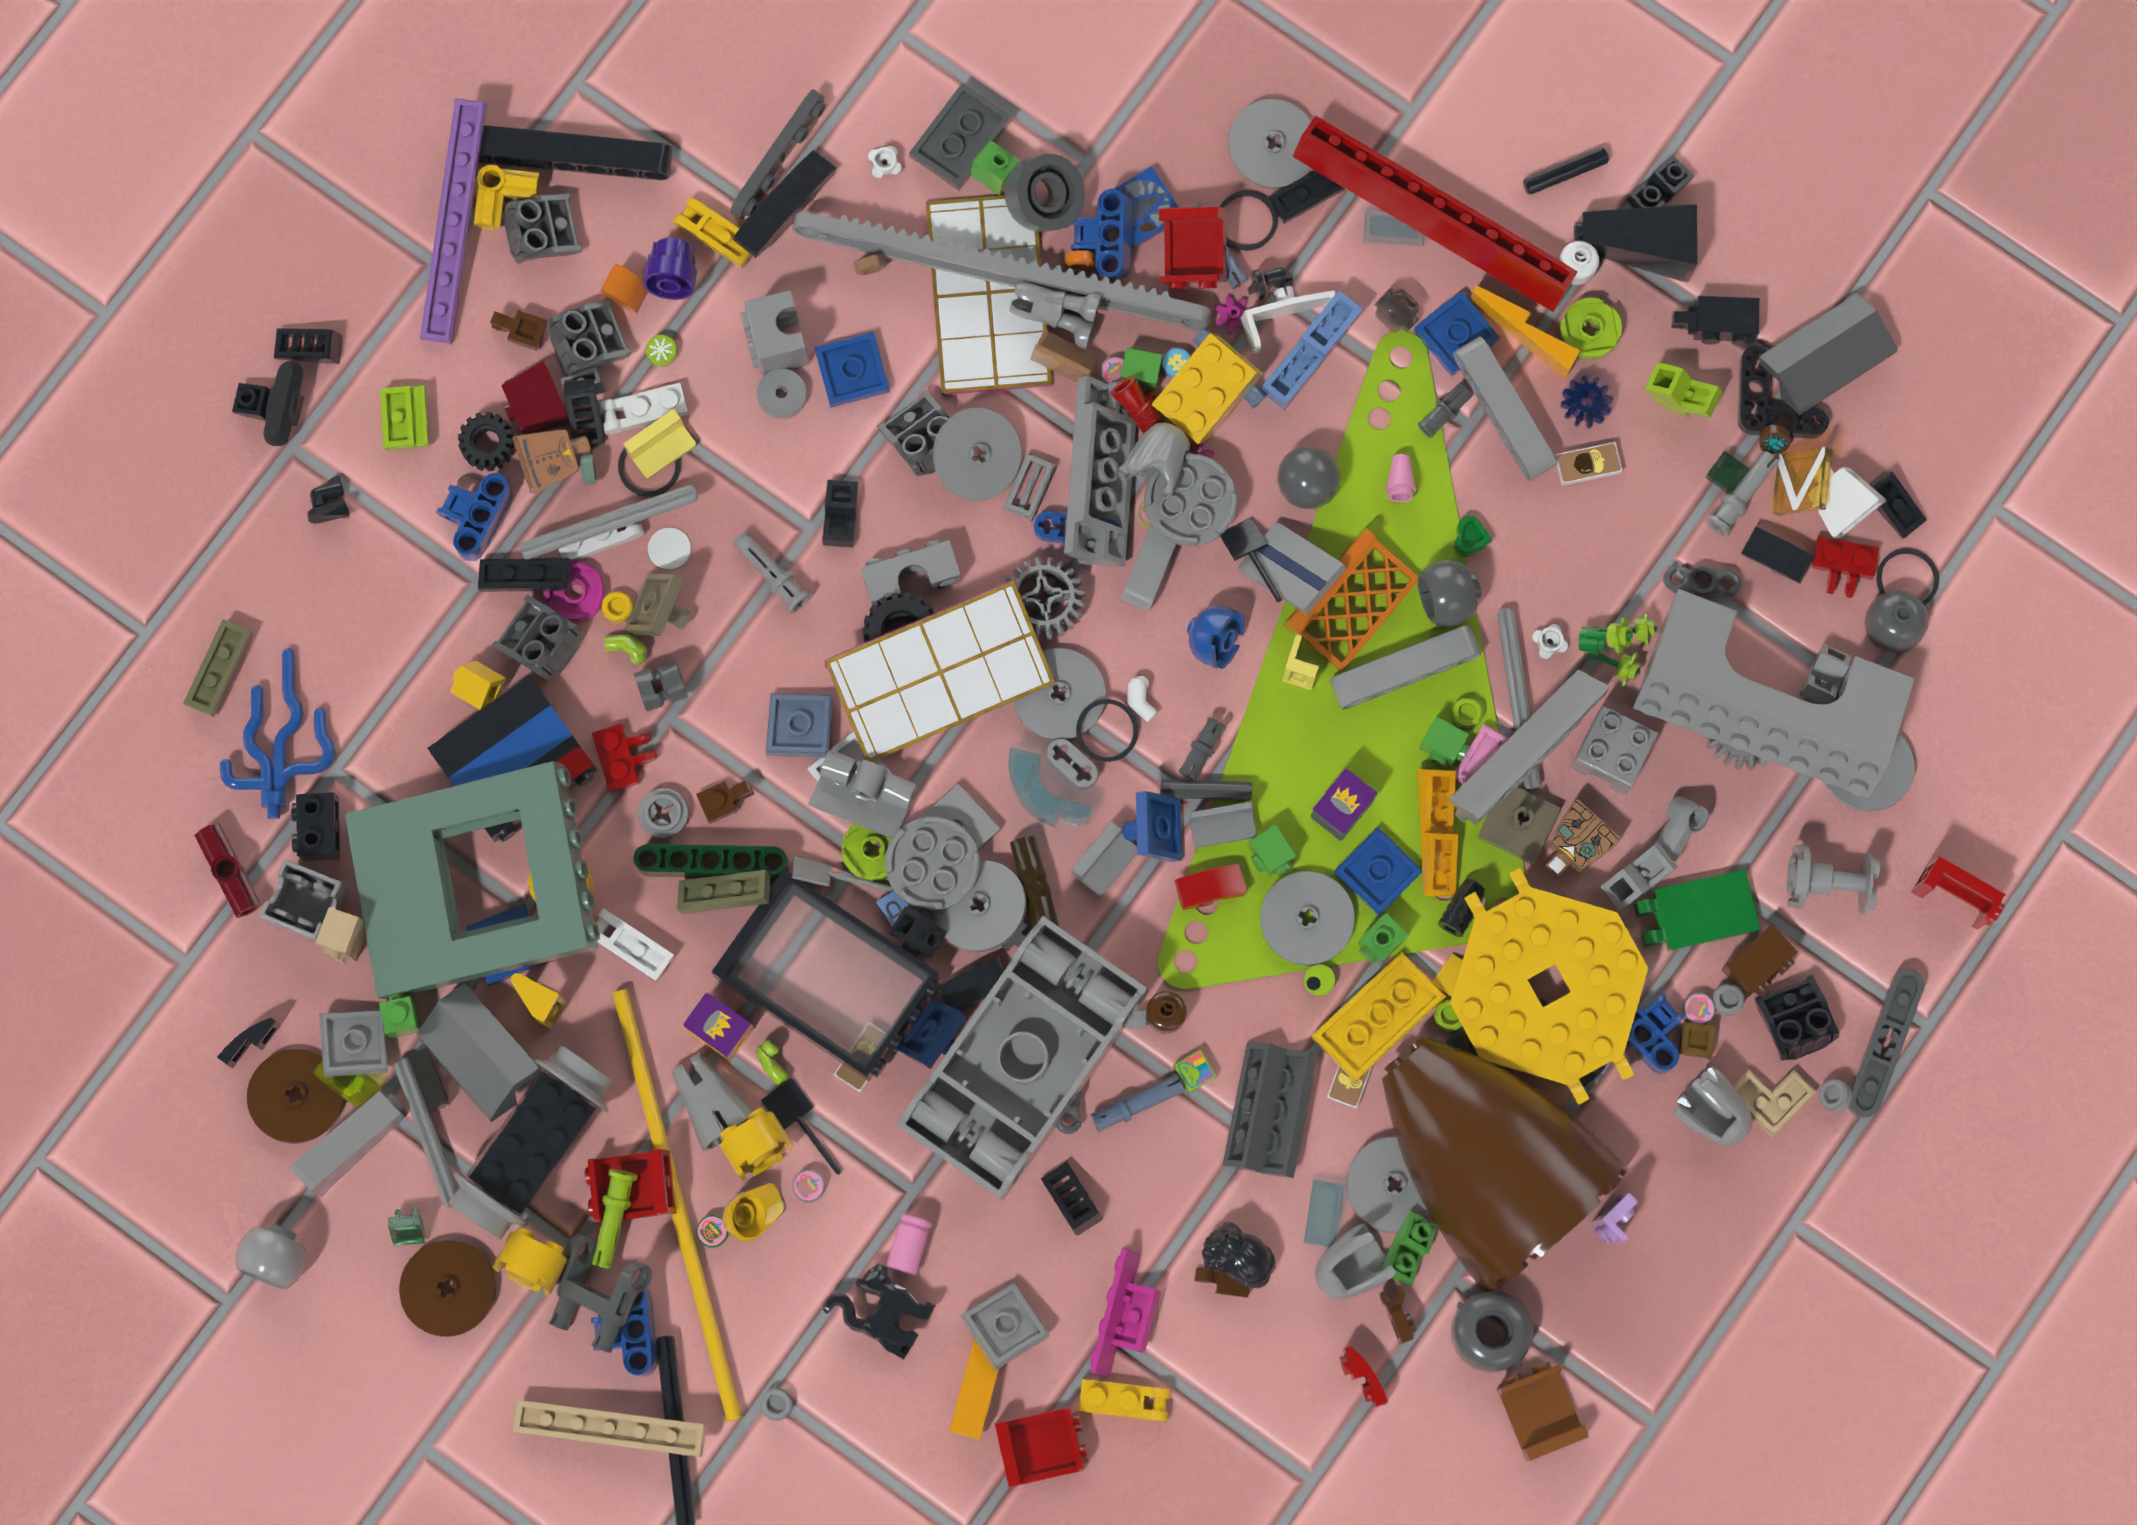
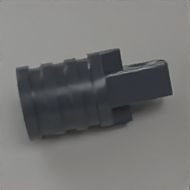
M1466 878L1454 896H1452L1446 911L1443 912L1442 918L1438 921V925L1444 931L1454 936L1463 937L1469 922L1473 919V913L1464 898L1476 892L1481 901L1485 888L1476 880Z

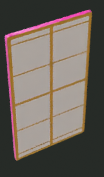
M1005 195L926 201L928 235H930L931 241L934 242L940 237L943 244L946 245L950 240H953L955 247L965 243L967 250L977 246L979 253H982L987 248L992 256L1000 251L1004 259L1009 254H1012L1014 261L1025 257L1026 264L1037 260L1038 267H1042L1039 232L1028 230L1013 219L1008 211ZM931 268L942 395L1052 386L1051 369L1030 360L1043 331H1047V324L1018 317L1009 311L1013 300H1024L1016 296L1014 287Z
M1014 580L824 660L825 668L829 671L863 752V759L870 762L1055 684V677L1050 671Z

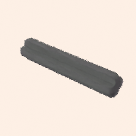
M1162 780L1160 794L1177 799L1251 800L1252 783Z

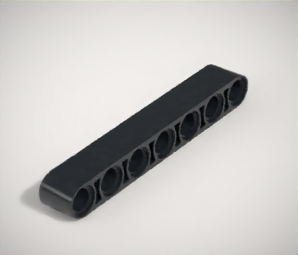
M484 125L479 162L650 180H667L670 174L673 148L659 142Z

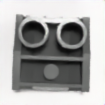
M570 194L541 195L507 203L505 206V229L511 255L517 264L539 258L569 256L582 251L581 245L577 243L569 207Z
M611 299L584 304L570 311L551 316L549 319L551 343L561 368L569 376L594 366L625 359L632 354L630 348H626L612 312Z
M927 390L921 393L922 396L886 423L877 425L883 436L902 456L916 476L933 474L935 472L933 464L935 438L942 425L950 418Z
M527 595L524 598L525 603L498 642L495 640L492 646L547 681L560 674L579 647L582 630L548 606Z

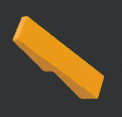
M1475 285L1470 301L1566 380L1580 350L1526 324L1531 312Z
M1417 769L1424 896L1452 897L1456 893L1459 834L1453 833L1454 804L1448 799L1455 793L1456 771Z
M975 1339L971 1347L949 1433L981 1441L999 1369L994 1370Z

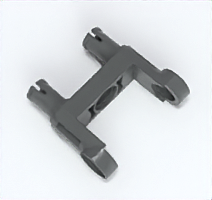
M577 1233L567 1244L566 1255L569 1261L557 1289L559 1300L549 1324L563 1330H568L576 1306L580 1304L600 1314L602 1319L592 1346L611 1353L619 1328L627 1324L638 1293L645 1290L651 1282L652 1270L649 1266L639 1261L631 1262L624 1272L621 1271L610 1297L585 1284L593 1265L592 1261L595 1255L596 1243L593 1238L583 1233ZM586 1242L584 1252L578 1256L579 1248ZM640 1269L637 1280L632 1283L635 1272Z

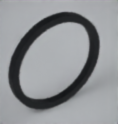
M1239 191L1228 196L1219 207L1225 208L1230 201L1238 197L1250 196L1257 198L1269 208L1273 220L1272 228L1266 238L1256 244H1238L1227 236L1226 243L1238 250H1255L1267 244L1273 237L1277 226V214L1272 203L1262 194L1253 191Z
M625 448L621 452L618 461V472L623 484L631 492L640 496L652 497L665 493L675 484L680 473L679 459L675 461V472L672 479L664 487L655 491L636 489L624 476L623 462L627 452Z
M1900 549L1887 555L1877 570L1876 582L1880 594L1885 593L1881 580L1885 564L1897 555L1913 554L1926 561L1933 572V589L1930 595L1922 601L1924 605L1930 602L1939 586V575L1933 561L1924 553L1914 549Z
M1112 699L1098 700L1088 705L1080 714L1076 725V736L1082 750L1091 758L1103 762L1116 761L1125 757L1135 746L1138 738V723L1133 712L1125 704ZM1101 704H1113L1122 708L1130 717L1133 725V736L1129 746L1122 753L1113 757H1102L1094 754L1087 748L1082 739L1081 726L1084 717L1092 708Z

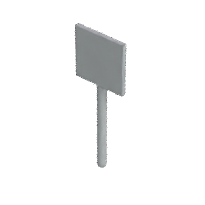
M796 856L793 858L792 878L829 887L830 878L889 892L894 891L891 885L830 871V864Z

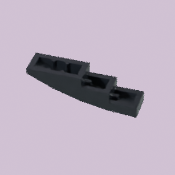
M812 150L766 197L733 236L732 240L757 258L793 224L796 214L803 210L814 199L816 191L834 176L836 167Z

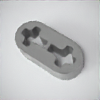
M1057 739L1050 743L1047 749V759L1052 767L1078 789L1086 790L1095 785L1098 772L1093 762L1065 739ZM1056 747L1060 750L1064 747L1068 749L1066 755L1071 760L1070 764L1062 758L1058 759V761L1054 759V749ZM1077 765L1083 771L1089 768L1091 770L1089 773L1091 780L1083 779L1078 781V772L1073 767Z

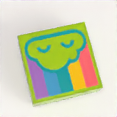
M1201 1049L1173 1065L1188 1093L1216 1078Z

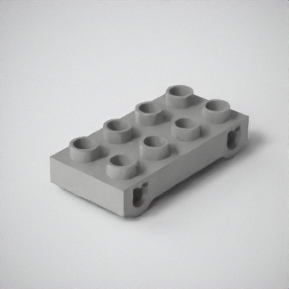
M1042 916L1040 921L1024 939L1012 961L933 1074L912 1099L896 1126L995 1196L1005 1200L1149 993L1148 988Z

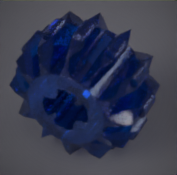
M1586 375L1581 377L1580 383L1573 379L1569 383L1570 389H1564L1562 392L1565 400L1561 401L1560 407L1569 409L1564 416L1566 419L1576 418L1574 422L1575 427H1578L1581 421H1585L1586 427L1588 429L1592 428L1593 420L1601 425L1604 422L1603 415H1610L1612 411L1608 405L1613 402V396L1604 395L1608 391L1609 386L1603 385L1599 388L1597 386L1599 383L1598 377H1595L1592 383H1589ZM1583 397H1585V401L1587 398L1592 400L1590 407L1589 403L1586 406L1581 403Z

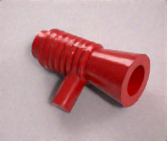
M1135 376L1125 378L1111 390L1110 395L1130 412L1129 416L1132 417V420H1134L1142 433L1155 424L1165 423L1152 405L1156 398L1153 391H1146L1143 394Z

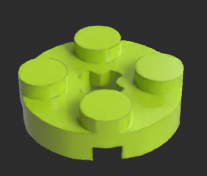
M1598 298L1580 299L1574 302L1565 312L1559 327L1560 338L1562 342L1580 350L1577 358L1585 360L1603 358L1615 349L1621 336L1622 323L1620 316L1613 307L1611 309L1609 305L1604 304L1603 300ZM1586 322H1592L1594 327L1598 326L1599 331H1596L1594 336L1584 333L1583 328L1586 327Z
M853 824L846 831L842 843V858L846 867L858 878L870 881L888 878L885 859L889 843L892 839ZM868 842H871L873 845L877 843L881 845L877 857L865 855Z

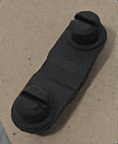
M295 361L284 362L279 367L275 383L270 390L263 436L265 441L272 446H283L289 441L295 404L299 397L304 376L302 366Z

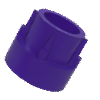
M663 238L653 242L652 251L648 255L645 265L644 288L652 295L668 300H681L690 297L694 293L697 269L695 268L696 257L694 256L693 246L678 238Z

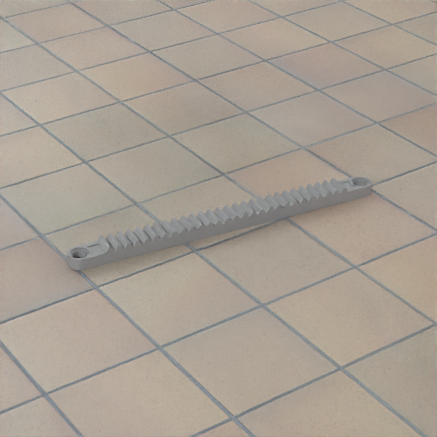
M799 212L796 214L792 228L794 233L807 239L875 255L882 254L883 257L1014 288L1017 282H1029L1053 291H1066V294L1086 296L1092 293L1101 295L1099 308L1192 330L1208 328L1212 314L1208 308L1202 305L1170 298L1168 291L1158 295L1156 288H1152L1148 293L1145 291L1144 285H1140L1136 290L1131 282L1125 287L1121 285V281L1118 279L1113 284H1110L1108 277L1098 281L1096 274L1086 278L1084 271H1081L1076 276L1072 268H1069L1064 273L1059 265L1054 270H1051L1049 263L1038 267L1037 260L1026 264L1025 257L1014 261L1012 254H1009L1004 259L1000 251L994 256L990 255V251L987 248L982 253H979L977 246L967 250L965 243L955 247L953 240H950L945 245L942 242V238L938 237L933 242L928 234L923 239H920L918 232L907 236L906 229L895 233L894 226L883 230L881 223H878L873 228L870 221L867 220L861 225L856 217L851 222H848L846 215H842L840 219H835L809 212Z

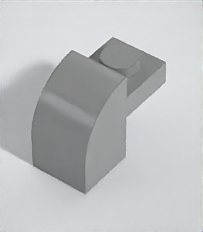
M1823 643L1799 695L1807 698L1813 704L1824 705L1834 702L1838 687L1850 666L1852 656Z
M1658 842L1634 862L1615 874L1601 888L1618 910L1622 911L1656 886L1678 866Z

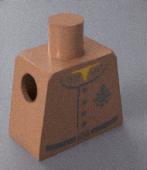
M566 429L512 437L530 493L540 492L579 471L576 458L583 454L591 453L590 445L585 435L570 440Z

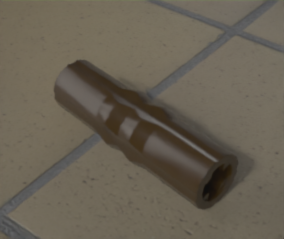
M1027 836L1010 842L1018 877L1026 893L1027 909L1032 928L1040 921L1042 916L1059 927L1035 836Z

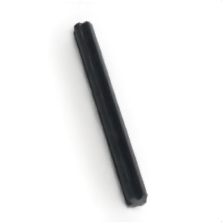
M671 1335L660 1336L656 1339L664 1418L684 1421L675 1337ZM669 1453L676 1525H695L688 1455Z

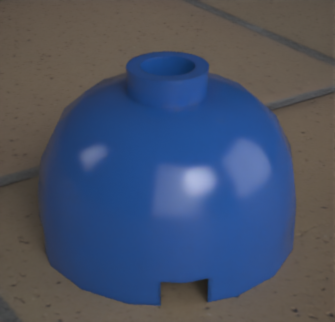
M1220 605L1206 608L1197 617L1192 618L1188 625L1187 633L1189 634L1191 652L1196 659L1216 669L1217 667L1220 669L1225 668L1238 652L1240 645H1234L1237 640L1238 634L1244 635L1245 618L1242 613Z

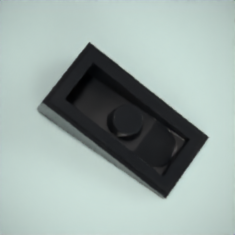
M1892 471L1881 473L1869 483L1886 500L1877 510L1902 539L1906 538L1927 521Z

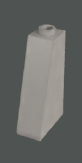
M379 1091L289 1167L290 1170L310 1191L323 1196L406 1117L400 1111L404 1105L392 1093L386 1096Z

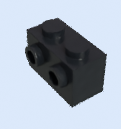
M334 792L296 794V803L291 805L292 821L296 822L297 834H292L293 853H297V856L302 861L340 859L339 797Z

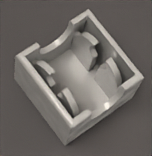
M791 291L749 300L744 303L746 312H742L740 315L747 340L753 338V341L747 343L754 368L760 367L762 375L765 376L772 370H791L809 365L803 333L785 334L782 332L786 327L799 323Z
M1602 705L1570 768L1583 775H1595L1611 785V789L1626 796L1632 788L1659 733Z
M284 859L277 874L279 882L276 891L269 902L265 901L259 918L271 926L315 943L328 908L331 907L340 911L350 889L338 880Z

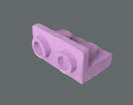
M1630 1193L1618 1195L1592 1221L1597 1227L1594 1230L1597 1236L1606 1244L1609 1242L1614 1245L1624 1243L1628 1237L1618 1225H1623L1635 1214L1632 1208L1638 1201Z

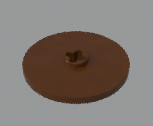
M302 1049L285 1050L268 1057L255 1070L247 1089V1106L256 1126L268 1137L283 1143H305L320 1137L335 1123L342 1108L343 1096L316 1076L315 1072L323 1064L322 1056ZM295 1089H300V1095L304 1098L296 1100L295 1104H291V1100L287 1096L288 1092L294 1093Z
M451 1240L434 1242L417 1251L406 1264L399 1284L400 1301L410 1321L419 1329L440 1337L458 1336L477 1327L488 1315L493 1305L496 1291L494 1273L487 1259L472 1246ZM449 1280H452V1287L456 1288L455 1293H448L445 1298L442 1296L443 1290L439 1289L441 1283L447 1284Z

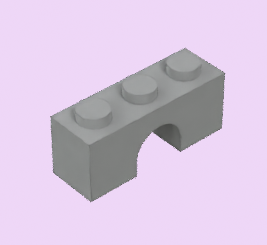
M942 539L933 540L926 543L923 549L913 551L912 548L904 549L895 554L896 557L884 560L882 557L867 561L866 566L861 567L871 604L875 606L879 605V599L884 596L886 600L892 598V593H898V597H902L899 584L903 576L910 572H919L925 575L929 580L932 591L961 582V574L950 540L945 542Z

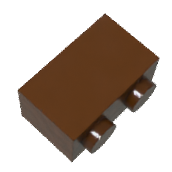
M1771 924L1727 964L1722 971L1742 990L1747 998L1754 992L1760 996L1773 984L1769 980L1773 974L1778 971L1780 975H1783L1795 964L1791 958L1798 951Z

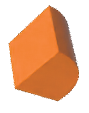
M617 263L614 264L601 288L605 299H611V302L637 314L648 294V291L643 286V279Z

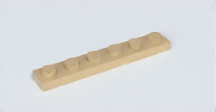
M517 1400L512 1432L703 1457L707 1425Z

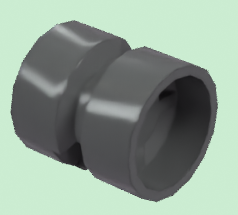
M675 659L658 665L657 671L648 668L634 673L647 712L662 707L665 700L674 703L688 698ZM660 679L664 691L656 694L652 682Z

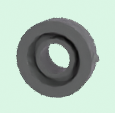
M1056 154L1031 156L1021 162H1017L1009 173L1004 191L1005 202L1013 219L1026 229L1036 232L1055 231L1070 227L1079 216L1085 198L1084 183L1078 169L1068 159ZM1040 180L1045 184L1048 191V200L1045 207L1038 203L1035 196V188Z
M1499 1291L1478 1293L1467 1299L1464 1303L1458 1301V1310L1454 1315L1451 1325V1338L1455 1351L1460 1358L1470 1367L1484 1372H1499L1513 1366H1522L1520 1361L1527 1354L1533 1337L1532 1320L1523 1302L1507 1293ZM1488 1316L1498 1317L1506 1325V1339L1501 1345L1496 1347L1485 1345L1478 1337V1324L1483 1318Z

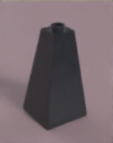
M1697 204L1582 212L1579 222L1574 223V240L1591 244L1596 249L1599 257L1681 282H1689L1698 264Z

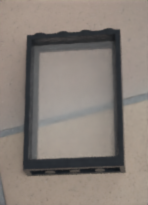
M784 869L770 888L769 904L757 906L711 972L714 978L867 1081H870L873 1076L878 1078L888 1063L885 1061V1058L891 1050L896 1052L906 1037L903 1035V1032L909 1024L914 1026L924 1011L921 1009V1006L927 998L932 1000L942 985L939 983L941 979L939 972L801 880L792 878V874Z

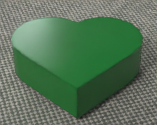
M1465 516L1457 524L1456 532L1458 536L1454 541V549L1462 557H1469L1493 541L1481 522L1474 516Z

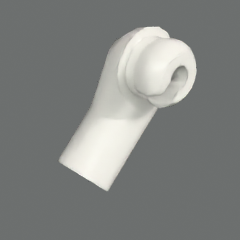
M1137 676L1131 679L1127 686L1128 705L1149 723L1158 711L1146 701V690L1150 686L1148 679L1144 676Z

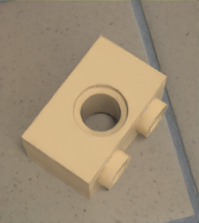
M329 907L315 943L323 948L322 953L328 955L327 957L344 964L347 959L356 962L366 936L364 921L357 916Z

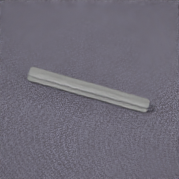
M403 1058L396 1061L394 1067L442 1202L446 1208H451L453 1206L448 1202L456 1193L457 1187L412 1061L409 1058Z

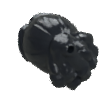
M1229 1221L1224 1222L1210 1236L1205 1238L1204 1249L1202 1250L1205 1268H1212L1215 1273L1221 1271L1235 1279L1243 1287L1262 1288L1269 1282L1270 1274H1272L1276 1265L1275 1257L1271 1249L1261 1239L1251 1234H1243L1235 1223Z

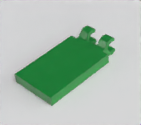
M1746 870L1654 889L1652 891L1654 899H1646L1634 904L1636 917L1655 913L1659 927L1657 930L1647 931L1641 935L1644 947L1666 943L1668 952L1751 934L1761 930Z

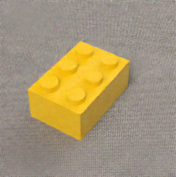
M1210 333L1152 405L1197 444H1205L1263 373L1219 335Z

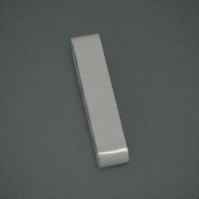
M1478 337L1455 350L1453 356L1459 369L1523 475L1531 481L1555 467L1557 462L1554 454L1486 341L1482 337Z
M1151 524L1121 597V601L1146 611L1151 609L1176 544L1159 535Z
M1466 625L1339 674L1330 680V684L1341 709L1345 710L1467 663L1481 656L1482 653L1470 625Z

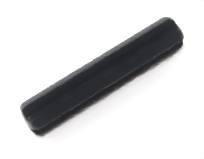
M1604 147L1597 148L1524 178L1523 187L1528 195H1532L1607 164L1609 156Z

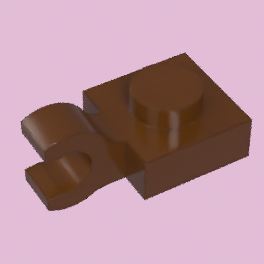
M517 310L515 318L494 311L490 324H492L491 327L493 329L509 332L507 338L509 342L537 351L547 326V320Z
M748 780L738 783L731 789H728L724 781L696 795L708 823L711 824L738 812L735 803L754 795V791Z
M1196 1269L1194 1281L1216 1284L1215 1294L1248 1298L1249 1287L1240 1286L1232 1277L1221 1271L1215 1273L1212 1269Z
M1399 1285L1395 1287L1398 1294L1396 1301H1389L1385 1292L1380 1293V1301L1387 1309L1388 1317L1400 1345L1414 1339L1412 1333L1416 1331V1327L1410 1313L1405 1315L1403 1309H1401L1405 1293Z

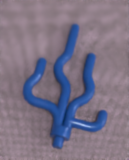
M286 648L282 652V692L284 701L291 711V717L288 723L275 736L273 766L267 753L255 741V735L263 720V688L259 685H255L251 689V717L244 728L242 739L248 754L259 763L261 777L236 778L232 773V762L229 759H223L220 762V777L225 786L234 790H261V807L267 808V819H280V808L286 807V787L291 778L297 775L322 773L330 767L335 757L334 743L326 728V710L319 707L314 711L315 738L323 751L322 757L315 762H299L286 767V742L298 730L303 719L302 704L295 694L294 651L290 648Z

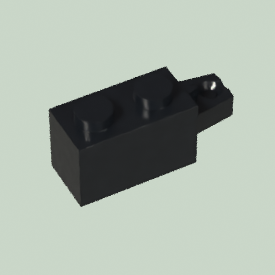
M1698 296L1694 306H1689L1688 311L1673 312L1671 328L1688 330V335H1693V340H1701L1703 344L1713 345L1720 343V341H1732V344L1737 346L1749 345L1751 342H1755L1759 335L1760 298Z

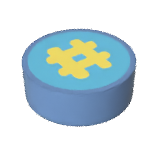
M1182 348L1168 350L1162 358L1163 373L1168 378L1173 379L1191 355Z

